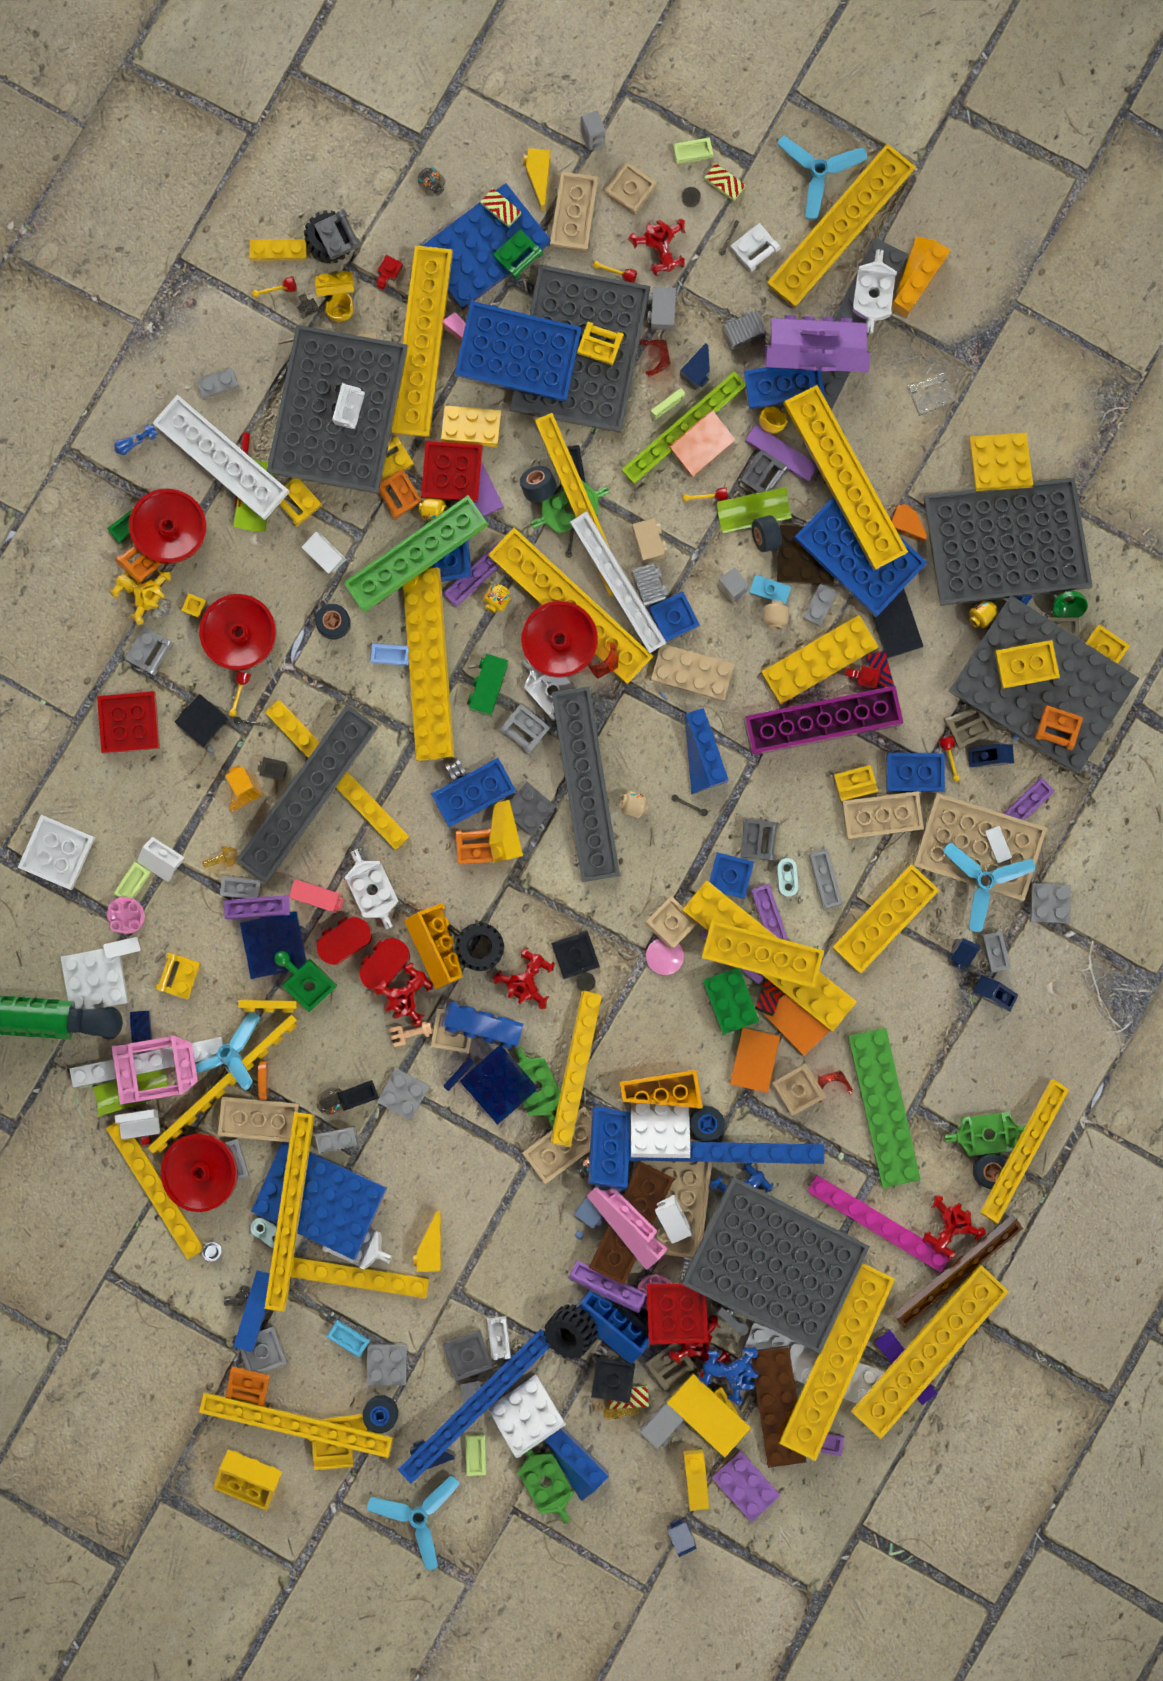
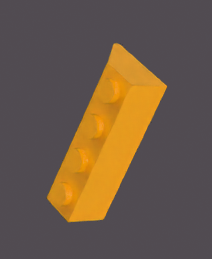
M916 236L891 309L907 318L947 259L951 250L936 240Z
M235 766L228 770L229 773L225 775L231 787L230 812L265 795L254 774L245 767Z
M444 902L417 912L404 920L436 990L463 978L458 956L454 953L452 947L454 944L453 936L449 935L447 927L449 926V921L444 916Z
M696 1069L619 1082L623 1102L703 1108Z

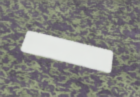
M1000 826L987 830L986 835L997 862L1000 863L1012 858Z
M137 937L103 945L107 958L141 950Z

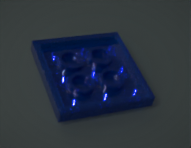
M297 911L290 912V915L269 916L240 922L251 979L290 972L285 966L281 967L275 963L274 957L280 951L287 952L290 956V962L298 969L307 961Z
M501 1044L460 1080L461 1084L497 1125L539 1089Z

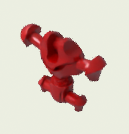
M678 219L677 224L673 227L665 224L662 220H657V225L646 224L644 236L637 237L634 233L629 235L628 240L632 243L634 249L637 247V244H646V247H652L658 251V259L661 264H652L650 269L655 276H658V272H670L680 265L682 268L685 267V258L680 255L679 258L673 259L672 253L668 249L670 242L675 238L674 234L679 231L686 233L685 220Z
M526 947L520 952L521 958H526L530 961L526 965L525 973L511 974V977L502 975L500 969L492 977V982L494 984L499 982L507 984L509 989L508 998L517 997L519 1004L534 999L539 1003V1009H547L546 1004L549 996L544 998L538 993L539 989L535 985L534 977L536 974H539L540 967L550 973L554 970L555 963L553 961L552 963L545 961L540 954H532L528 951L529 948Z
M410 962L404 967V973L407 972L411 975L405 987L399 989L392 987V989L385 987L386 983L382 981L381 984L373 988L375 995L383 994L387 996L384 1010L386 1012L393 1010L392 1017L394 1019L409 1015L412 1018L411 1025L420 1027L424 1015H418L414 1010L416 1008L414 993L422 985L426 988L427 992L433 990V983L426 979L424 972L413 968L414 964Z
M935 1195L931 1208L937 1207L942 1213L940 1216L943 1220L944 1230L938 1233L937 1238L932 1236L930 1231L924 1233L922 1241L924 1243L926 1241L929 1242L936 1252L945 1254L947 1256L946 1260L950 1261L956 1256V1250L952 1251L947 1247L952 1242V1235H967L968 1232L975 1236L974 1240L977 1242L980 1237L986 1234V1230L984 1227L977 1229L971 1226V1212L969 1210L966 1212L961 1210L962 1205L960 1203L952 1207H946L942 1202L943 1196Z
M712 1315L708 1317V1343H682V1349L677 1352L670 1351L669 1358L680 1365V1359L686 1355L688 1357L699 1356L703 1359V1363H705L710 1356L707 1352L711 1351V1333L715 1327L721 1328L717 1316ZM723 1351L716 1361L724 1364L726 1361L730 1362L731 1358L728 1352ZM704 1371L700 1372V1377H703Z

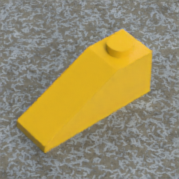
M528 148L527 155L524 154L523 166H526V173L540 210L545 212L551 150Z
M510 800L494 804L490 835V848L494 863L523 856Z
M441 1210L436 1211L417 1250V1255H413V1266L417 1267V1272L441 1271L442 1269Z
M703 1449L683 1451L689 1509L690 1511L709 1509Z

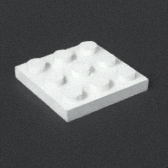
M41 815L18 868L72 890L95 837Z
M104 949L61 956L68 1001L75 1002V1009H99L129 1003L121 956L107 958Z
M631 1102V1157L690 1158L689 1107Z
M537 1375L531 1377L488 1408L516 1458L566 1425Z

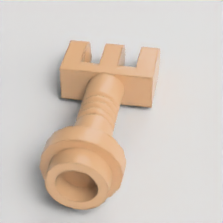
M422 1022L421 1027L405 1031L403 1025L389 1028L390 1032H398L397 1035L391 1036V1039L399 1038L400 1042L393 1043V1047L407 1044L406 1038L424 1034L425 1037H429L430 1034H433L431 1022Z

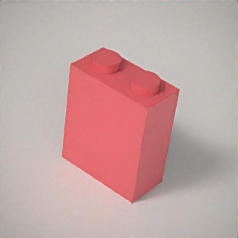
M296 879L289 898L334 913H338V910L341 911L345 902L342 899L343 895Z

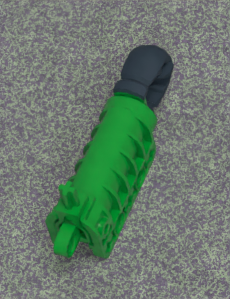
M0 996V1035L71 1040L73 1033L80 1032L92 1036H101L104 1039L110 1040L118 1036L123 1026L122 1015L118 1009L111 1006L104 1009L85 1010L75 1009V1002L68 1000Z

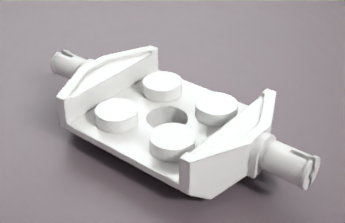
M880 249L876 250L874 262L859 266L854 296L853 312L858 317L866 320L867 333L870 328L869 334L873 333L875 321L884 320L891 315L895 276L897 274V271L882 262L884 250L880 251ZM874 289L878 291L879 296L872 298L869 295V291Z
M525 659L522 664L525 665L530 674L524 689L549 715L551 720L555 721L553 699L547 693V689L550 686H556L558 691L576 688L567 678H554L540 673Z
M358 849L351 851L350 853L355 861V865L345 876V880H347L363 918H380L386 930L389 927L392 928L393 925L388 916L399 901L381 862L364 861ZM371 884L376 885L378 888L375 895L367 893V888Z
M372 1228L369 1229L356 1260H352L323 1246V1251L349 1261L361 1269H366L376 1259H381L387 1263H390V1259H392V1255L382 1252L381 1233Z

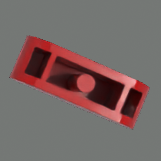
M345 917L337 922L339 926L333 930L330 927L322 932V937L317 942L319 957L328 964L339 965L370 944L372 929L365 920L358 917H351L349 919Z
M388 938L383 942L379 941L373 948L375 952L371 957L367 955L361 962L362 967L359 976L365 987L373 990L382 981L386 983L385 987H388L409 962L410 950L403 941L396 938Z

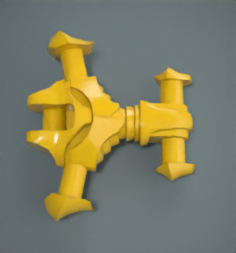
M158 570L160 575L154 581L149 580L146 583L138 584L135 579H130L131 576L125 571L117 577L116 586L113 590L110 589L109 593L114 598L120 597L119 594L122 589H125L128 593H134L137 609L135 614H130L129 617L137 625H141L144 623L142 618L144 610L157 609L159 607L157 604L159 599H164L165 596L160 585L165 580L168 582L171 580L170 572Z

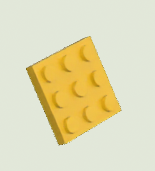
M1027 433L970 436L969 444L975 491L1033 487Z

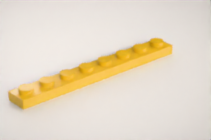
M588 991L581 992L550 1141L552 1144L571 1147L602 998L600 994Z
M1055 1079L1050 1080L979 1212L993 1223H999L1069 1092L1068 1088Z
M113 1123L108 1126L106 1130L187 1260L200 1253L204 1245L180 1207L165 1192L161 1176L137 1138L122 1139L120 1124Z
M300 1257L293 1258L291 1277L425 1299L427 1298L430 1279L369 1268L361 1269L356 1266Z

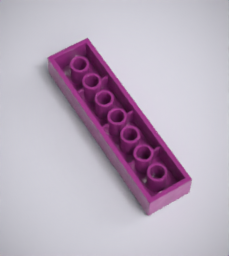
M896 686L749 715L743 719L751 756L893 728L904 723Z

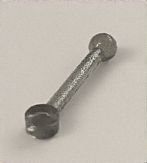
M735 221L723 247L719 250L721 256L726 254V248L740 221Z
M574 528L570 529L568 549L565 552L566 558L572 557L571 548Z
M235 717L234 719L237 725L243 723L262 726L267 729L274 727L272 722L261 723L242 720L240 717Z
M676 794L671 797L673 802H679L698 811L701 816H707L708 814L706 809H700L680 799Z

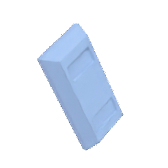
M372 643L370 662L408 666L409 647Z

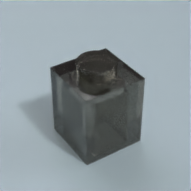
M263 757V761H259L257 772H260L259 776L262 778L284 782L288 763Z

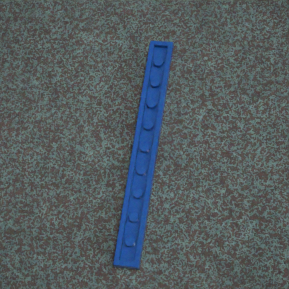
M630 1141L629 1161L824 1164V1144L690 1142V1158L631 1157Z
M541 1329L397 1469L410 1484L550 1348V1344L546 1343L545 1340L547 1337L544 1336V1332Z

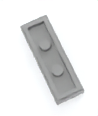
M828 849L809 854L823 910L843 905Z

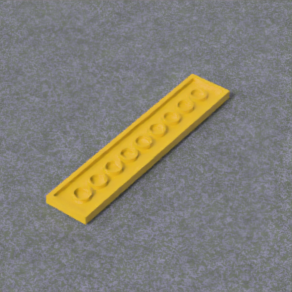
M887 143L769 279L766 285L792 307L796 308L913 173L916 166Z
M415 246L403 336V344L408 345V352L391 431L392 434L430 438L444 328L442 322L445 320L453 256L452 249Z
M818 385L784 401L783 404L872 569L876 570L908 553Z
M515 528L488 554V557L541 606L553 601H567L583 608L591 616L597 628L598 647L595 656L627 685L653 658L651 653Z
M439 568L426 569L403 585L416 761L455 757L441 573Z
M707 880L682 910L707 931L709 930L711 920L776 937ZM820 971L815 988L763 975L832 1032L857 1003L856 1000Z
M862 1263L821 1353H818L779 1444L816 1461L895 1278Z
M979 1264L851 1412L878 1438L882 1439L1009 1291Z

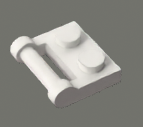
M760 223L730 246V249L750 272L755 270L756 266L772 253H777L781 249L779 244ZM768 244L769 247L752 260L748 259L749 256L763 245Z

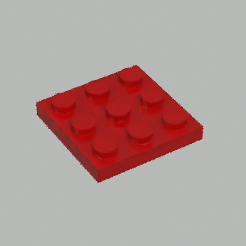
M426 441L421 498L460 501L469 495L473 502L478 503L483 445Z
M155 691L97 696L102 754L160 749Z
M681 1283L647 1284L649 1345L708 1343L706 1296Z

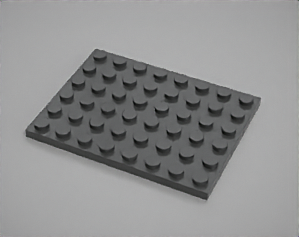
M540 265L529 315L582 327L578 348L587 322L594 323V326L615 333H624L613 366L579 355L576 352L566 402L514 390L510 411L536 417H543L553 413L557 421L621 433L650 286ZM594 333L590 334L591 337L603 340L611 344H614L615 342L614 340L596 335Z
M296 325L267 472L278 476L379 494L408 345ZM342 383L358 387L361 391L365 392L356 429L335 425L332 420Z
M1075 477L1033 482L1032 488L975 491V489L924 495L940 606L1005 599L1010 596L1022 597L1092 588Z
M1010 596L948 692L1073 773L1079 774L1136 685L1139 677L1023 602ZM1049 640L1053 641L1060 678L1002 689L995 657L996 650ZM1046 705L1083 717L1072 751L1066 749L1065 746L1044 739H1035V734ZM1049 727L1045 729V732L1065 739L1070 737V734Z
M731 1177L681 1284L817 1353H821L870 1246L735 1177Z

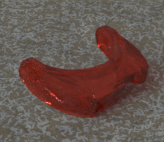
M645 339L640 342V346H657L661 353L659 364L654 369L646 371L648 377L660 373L671 364L666 340L647 341Z
M614 642L610 643V653L603 662L594 666L592 663L588 665L597 679L618 669V646Z
M841 1070L821 1076L818 1075L817 1082L821 1089L830 1082L839 1081L847 1086L849 1095L853 1093L852 1086H850Z

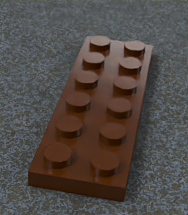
M639 1161L623 1197L653 1225L657 1217L655 1209L658 1208L657 1203L665 1200L675 1178ZM609 1224L589 1268L624 1285L637 1258Z
M789 1345L758 1349V1356L751 1358L752 1367L758 1373V1377L754 1378L768 1468L807 1463L806 1456L779 1444L797 1403Z

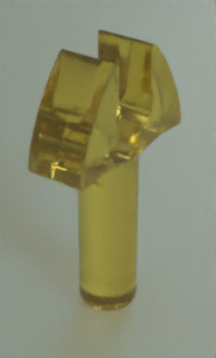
M227 846L221 847L223 850L221 855L203 861V867L208 868L222 862H226L228 867H231L236 862L235 860L238 856L233 858L226 856L229 852L237 849Z
M640 1407L609 1408L603 1410L606 1419H621L623 1416L639 1415L641 1410Z

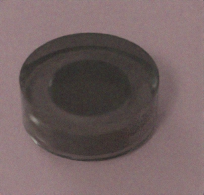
M695 187L686 188L682 193L683 204L687 207H695L699 204L701 198L699 190Z
M588 972L581 973L576 980L577 987L581 991H591L596 983L594 976Z

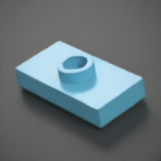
M755 575L749 594L769 601H782L783 605H785L791 586Z
M338 1319L326 1336L358 1358L370 1342L369 1339Z

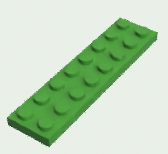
M468 495L345 581L344 584L360 609L365 613L489 526V524Z
M882 1028L848 1036L881 1186L882 1188L919 1181L921 1179L887 1029Z

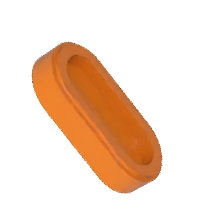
M260 1061L258 1064V1097L260 1100L268 1099L267 1061Z

